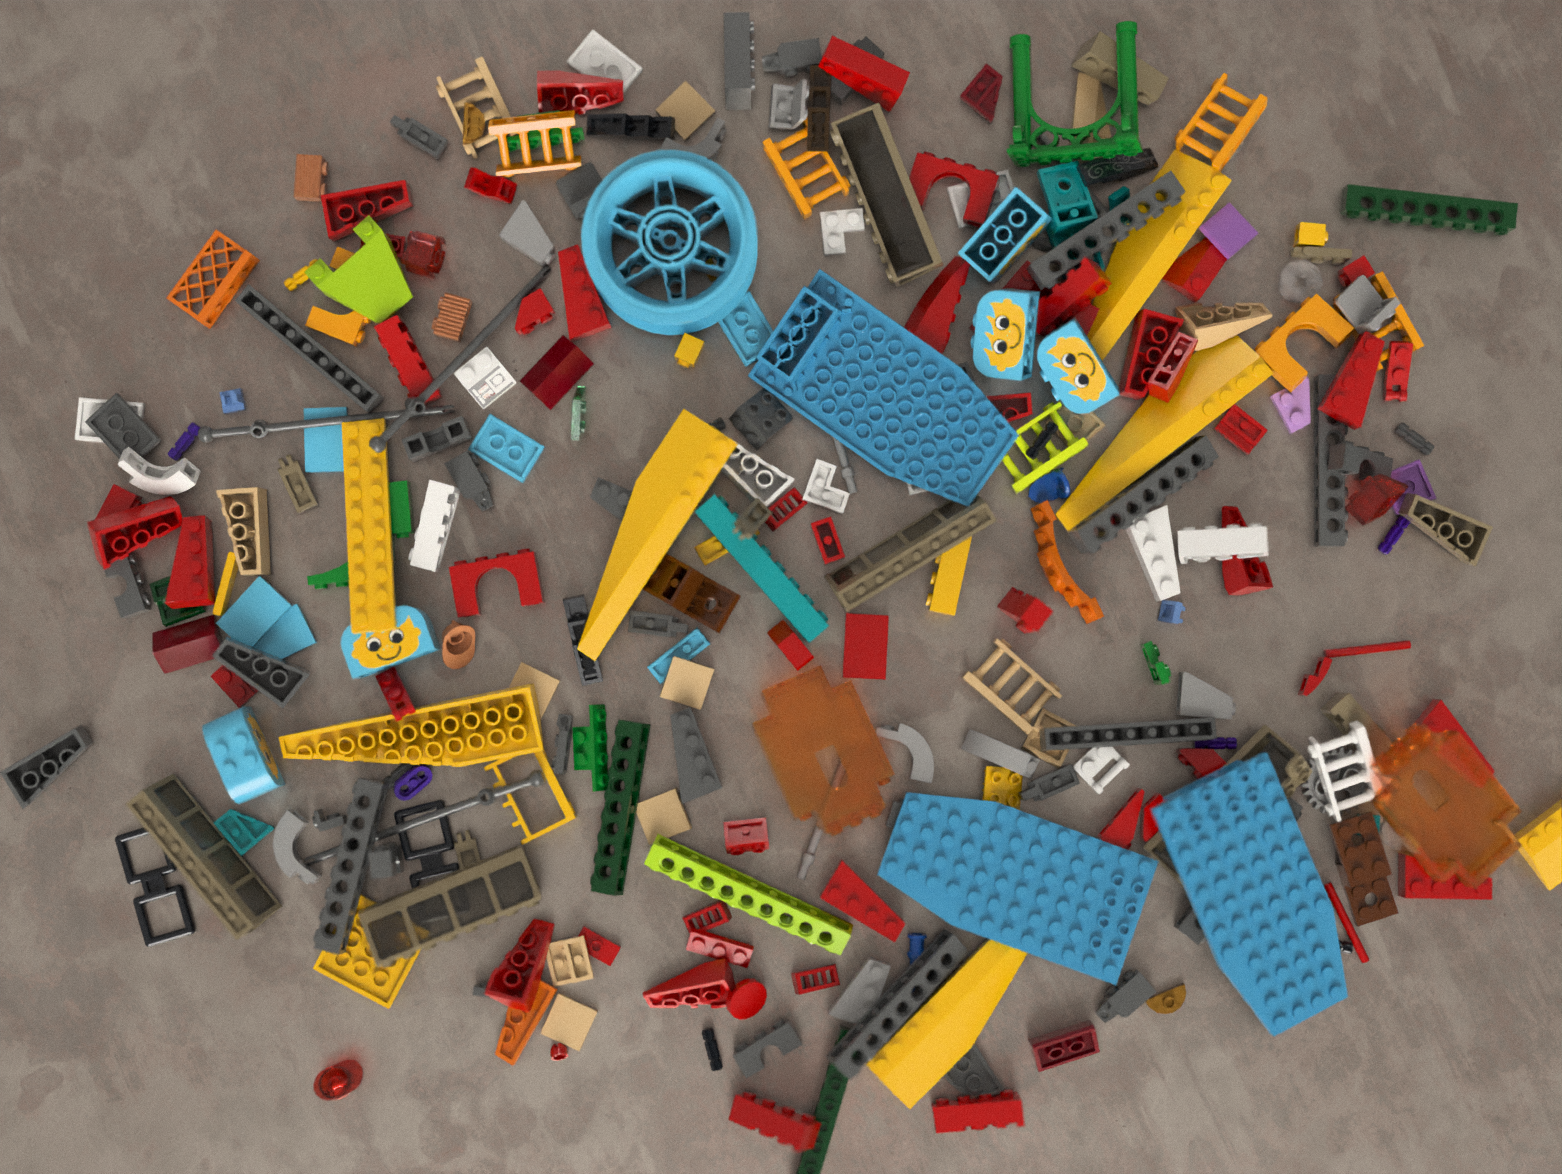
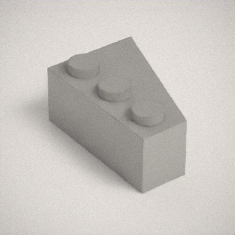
M868 956L834 1004L828 1009V1015L856 1024L880 999L890 964Z

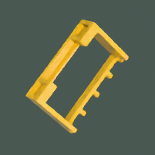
M545 750L533 753L566 818L532 834L512 793L506 794L509 801L503 803L502 806L503 808L509 805L512 806L518 818V821L512 823V826L515 827L521 824L527 838H523L520 841L522 845L578 817L548 762L549 758ZM516 756L502 758L483 767L485 771L493 768L499 782L492 785L494 789L507 785L498 765Z

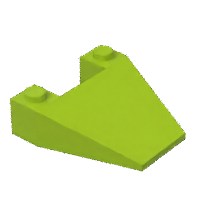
M368 215L353 228L355 233L365 243L362 248L334 272L320 258L304 273L326 296L380 324L395 314L413 298V295L390 238Z

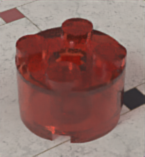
M410 231L407 238V249L401 256V264H405L406 271L409 273L434 279V273L439 274L444 263L446 251L442 250V244L446 245V241L441 236L422 231Z

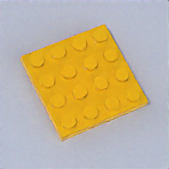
M361 894L346 953L337 955L322 950L313 969L390 1009L421 949L415 951L416 954L410 958L404 959L401 957L396 959L395 963L391 966L383 968L381 965L376 967L358 913L359 910L377 902ZM394 912L369 922L381 952L394 947L401 949L413 944L402 915ZM411 921L418 941L429 936L430 930ZM336 925L332 931L333 934L337 931Z

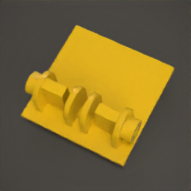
M986 765V770H984L985 781L982 783L984 785V789H982L984 791L983 800L998 802L1020 810L1021 798L1018 792L1022 791L1023 775L1004 767Z

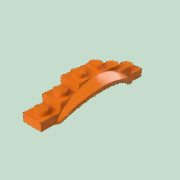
M1048 500L1031 508L1033 518L1039 526L1038 529L1033 531L1038 542V553L1036 554L1041 568L1054 591L1065 597L1071 608L1078 606L1086 624L1104 617L1096 598H1090L1078 587L1061 560L1053 528V521L1057 520Z

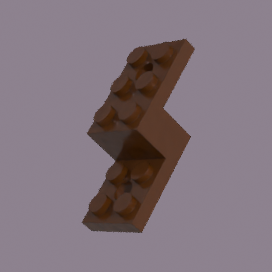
M668 554L664 556L657 567L656 573L650 577L643 588L644 591L719 634L741 597L739 594ZM716 600V606L709 610L710 602Z
M1369 811L1344 819L1341 822L1329 824L1340 859V863L1335 865L1355 925L1361 926L1398 914L1387 876L1392 875V871L1372 812ZM1355 833H1359L1362 836V842L1359 845L1352 843L1351 839ZM1369 893H1373L1376 898L1375 902L1371 905L1365 902V897Z

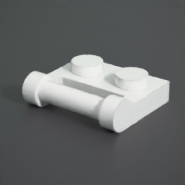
M1113 747L1090 748L1073 765V768L1100 795L1104 791L1103 788L1123 768L1126 769L1130 764ZM1114 758L1117 763L1096 783L1092 778Z

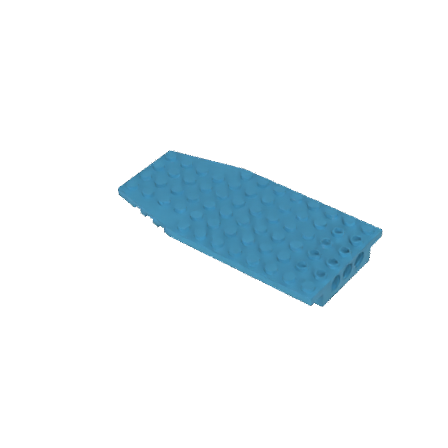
M819 269L808 287L804 286L757 355L758 361L748 375L749 378L884 474L968 507L1019 437L1016 430L960 366L821 269Z
M1262 752L1246 761L1236 760L1163 797L1164 803L1152 808L1151 812L1217 965L1229 978L1234 988L1239 991L1244 1001L1255 1012L1254 1014L1270 1035L1276 1036L1347 998L1348 994L1334 910L1268 754Z
M906 792L877 875L955 927L1116 985L1158 861L998 802Z

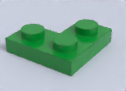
M1152 641L1140 644L1154 685H1163L1170 682V669L1167 664L1164 665L1163 661L1158 660L1160 652L1157 645H1153Z

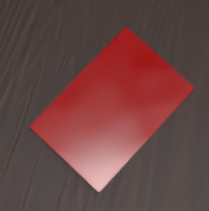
M846 613L843 678L886 680L889 615Z

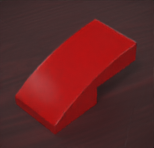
M1319 657L1314 674H1304L1298 695L1308 696L1315 690L1327 674L1333 659Z

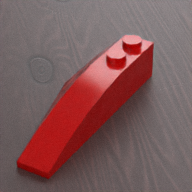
M955 256L930 284L904 326L905 329L941 354H943L950 339L949 326L950 323L955 321L956 314L953 312L955 305L960 303L962 296L959 292L960 287L965 285L970 264L960 256Z

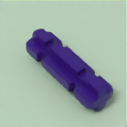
M192 422L187 428L188 431H184L174 444L175 448L172 447L168 452L169 457L178 461L183 455L181 453L185 452L195 440L194 436H198V430L201 427Z
M1400 516L1396 520V525H1393L1384 538L1385 541L1381 542L1378 546V550L1383 554L1390 553L1393 548L1392 545H1395L1403 534V529L1407 528L1410 524V521L1405 517Z
M1217 737L1214 740L1194 741V748L1236 749L1237 740L1234 737H1226V739Z

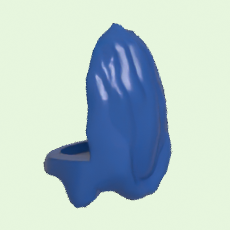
M1064 467L1055 469L1036 480L1030 486L1028 497L1034 500V502L1039 503L1047 500L1054 501L1057 498H1068L1071 495L1070 485L1067 477L1062 472Z

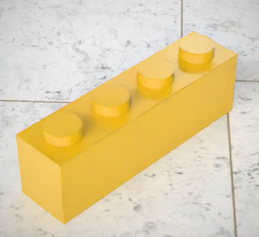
M972 536L935 558V563L938 564L937 572H932L930 584L934 586L932 593L928 592L925 605L929 606L928 611L951 616L955 615Z

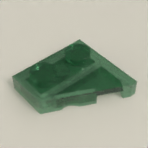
M583 386L577 387L572 400L571 440L579 441L581 434H585L586 421H583V416L587 411V401H585L586 387Z

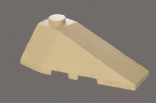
M1078 72L1070 129L1090 125L1107 114L1101 81L1085 73ZM1106 124L1100 129L1098 133L1100 138H1111L1109 125ZM1093 132L1089 133L1091 137L1086 138L1082 144L1096 143Z
M1202 303L1179 306L1175 309L1177 318L1184 319L1180 332L1198 339L1194 351L1213 347L1272 318V313L1263 303H1236L1234 307L1223 306L1222 303H1215L1214 307H1203Z

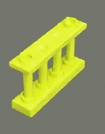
M1051 402L1043 408L1044 412L1016 430L1019 437L1015 442L1031 464V473L1026 476L1024 473L1021 474L1008 453L1002 459L1014 477L1012 489L1016 494L1089 445L1084 437L1080 440L1078 437L1075 438L1057 412L1062 407L1060 402L1057 404ZM1050 416L1067 440L1068 448L1061 452L1049 440L1045 448L1050 454V460L1043 464L1037 458L1033 460L1026 455L1029 446L1021 435L1032 428L1038 436L1043 430L1039 423Z

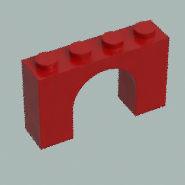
M917 152L909 179L922 212H924L933 185L942 178L956 177L963 180L970 189V198L963 216L964 224L980 228L988 219L1000 182L999 175H996L997 173L990 169L978 170L976 166L969 163H964V165L957 164L951 158H936V155L930 152H923V154ZM903 195V206L908 207L907 201Z
M530 548L517 550L516 555L509 556V552L496 554L494 559H488V556L475 558V562L467 563L466 560L454 562V566L449 567L457 617L465 618L482 614L478 596V584L486 572L496 568L506 569L515 577L521 606L545 603L536 552H530Z

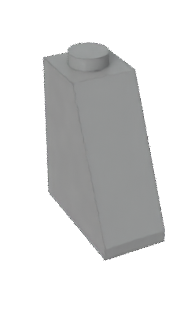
M522 200L499 236L503 241L544 267L546 263L550 264L556 255L554 253L555 248L527 202Z
M1179 672L1176 715L1232 719V715H1235L1236 710L1233 697L1188 672Z

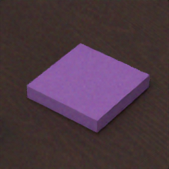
M1230 202L1199 228L1227 259L1231 258L1258 234Z
M1420 459L1392 470L1390 484H1382L1395 515L1399 514L1398 512L1406 493L1416 494L1431 501L1436 499Z

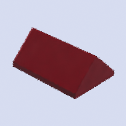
M562 335L525 374L520 382L548 409L552 410L594 363L573 342Z
M213 614L152 633V654L164 674L215 659L212 655L223 641L219 626L216 624V615Z
M1090 1020L1028 1039L1038 1072L1100 1052L1096 1030Z

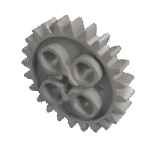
M1340 746L1337 751L1334 748L1329 750V752H1323L1322 756L1326 764L1352 755V750L1348 748L1344 753V747ZM1308 758L1307 760L1311 764L1309 767L1313 772L1306 782L1300 784L1302 787H1307L1302 793L1310 795L1306 801L1309 803L1314 802L1312 807L1315 809L1321 806L1320 812L1324 814L1326 812L1325 804H1327L1324 790L1319 792L1317 789L1321 780L1315 760ZM1356 762L1344 766L1342 769L1339 768L1328 772L1330 782L1333 783L1332 780L1334 778L1339 780L1345 779L1347 772L1350 770H1354L1355 775L1359 774L1363 770L1361 763ZM1363 781L1334 791L1336 803L1366 793L1367 783ZM1345 790V798L1338 800L1337 795L1339 791ZM1358 805L1352 806L1357 810L1359 809ZM1350 808L1344 809L1348 814H1351ZM1343 810L1339 811L1340 816H1342Z

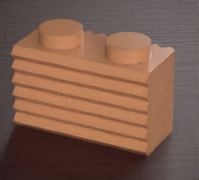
M296 155L294 198L296 200L322 202L321 195L327 194V184L324 183L325 175H328L329 164L323 156Z
M445 292L444 297H440L438 302L440 312L438 318L435 317L433 320V333L438 337L461 343L473 302L470 299Z

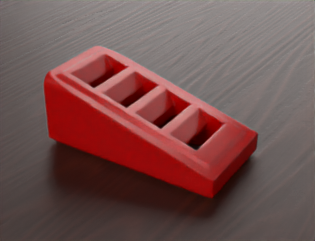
M795 487L768 508L772 515L767 518L765 523L771 531H775L808 504L807 501L802 500V495ZM789 496H792L793 499L799 504L797 507L788 498ZM783 501H785V503L792 510L791 512H789L788 509L784 506V504L782 503ZM776 507H778L780 511L785 515L784 518L775 509Z
M718 900L683 916L682 919L690 934L691 929L696 928L692 921L694 917L699 925L698 929L707 931L729 922L732 915L726 902ZM709 911L712 912L715 921H712ZM701 914H703L705 918V921L707 923L706 925H704L701 919Z
M836 964L791 973L794 991L797 995L840 985ZM826 970H829L831 982L829 983L827 981ZM818 972L821 974L823 984H819ZM809 974H812L814 986L810 985ZM801 976H803L805 988H802Z

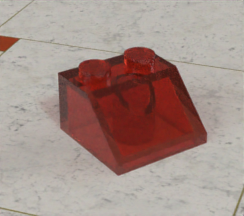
M1378 474L1374 477L1368 476L1361 483L1362 488L1359 491H1355L1348 500L1350 502L1345 509L1364 526L1383 517L1409 486L1383 474Z

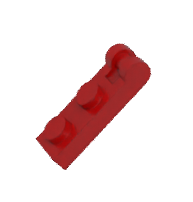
M1390 341L1383 401L1398 399L1399 402H1406L1407 386L1413 350L1412 342ZM1399 385L1398 391H1392V386Z
M395 667L375 676L396 722L402 720V717L409 713L410 715L416 713V709Z

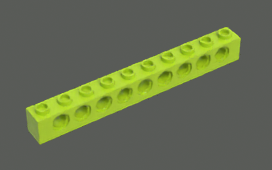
M659 834L645 860L644 865H647L651 870L662 872L673 880H679L687 884L692 889L703 891L711 898H718L731 907L746 911L750 916L759 917L772 926H778L786 930L791 935L800 936L811 944H817L825 948L830 953H836L841 956L852 934L853 924ZM666 858H670V859H672L674 862H670V861H668ZM685 867H690L693 871H689ZM705 876H709L713 880H708ZM725 885L731 886L732 889L726 888ZM745 894L750 895L752 898H747ZM803 922H808L811 925H805ZM823 931H828L831 934H825Z

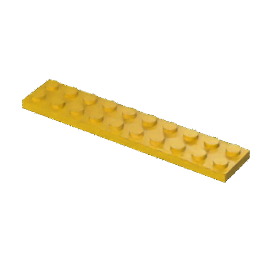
M384 418L342 423L351 633L353 634L397 630L387 442L385 450L381 453H376L369 446L371 438L380 436L386 430V420Z

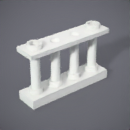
M1358 721L1349 723L1351 728L1349 734L1319 744L1313 737L1308 738L1310 746H1307L1311 758L1315 760L1327 804H1325L1326 812L1329 817L1332 816L1337 822L1342 821L1339 811L1367 801L1373 802L1379 808L1387 805L1365 727ZM1351 742L1355 744L1357 751H1354V754L1325 764L1322 756L1323 752ZM1356 762L1361 763L1363 770L1359 774L1333 783L1330 782L1328 772ZM1363 781L1367 783L1368 789L1366 793L1336 803L1334 791Z

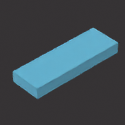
M697 627L647 668L661 684L665 681L673 655L691 660L708 647L710 642Z

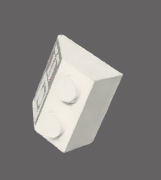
M487 346L453 373L483 409L487 408L517 383Z

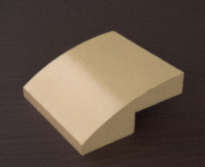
M1042 708L1032 726L1034 729L1027 735L1021 749L1056 768H1060L1069 749L1041 751L1039 730L1076 725Z
M677 788L638 803L636 813L649 845L654 843L658 834L669 838L692 829Z
M584 935L550 942L546 958L553 987L594 978Z

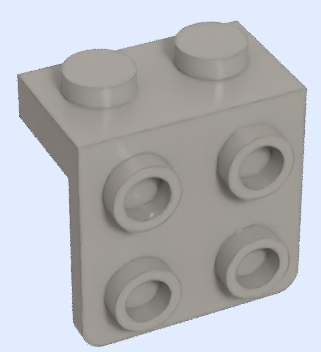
M801 79L795 86L773 84L771 86L768 128L793 131L806 120L808 108L805 107V100L809 96V86H807L806 79Z
M1364 275L1358 276L1335 300L1336 305L1358 334L1365 331L1373 333L1380 329L1382 322L1394 315L1395 309L1401 304L1397 297L1383 300Z

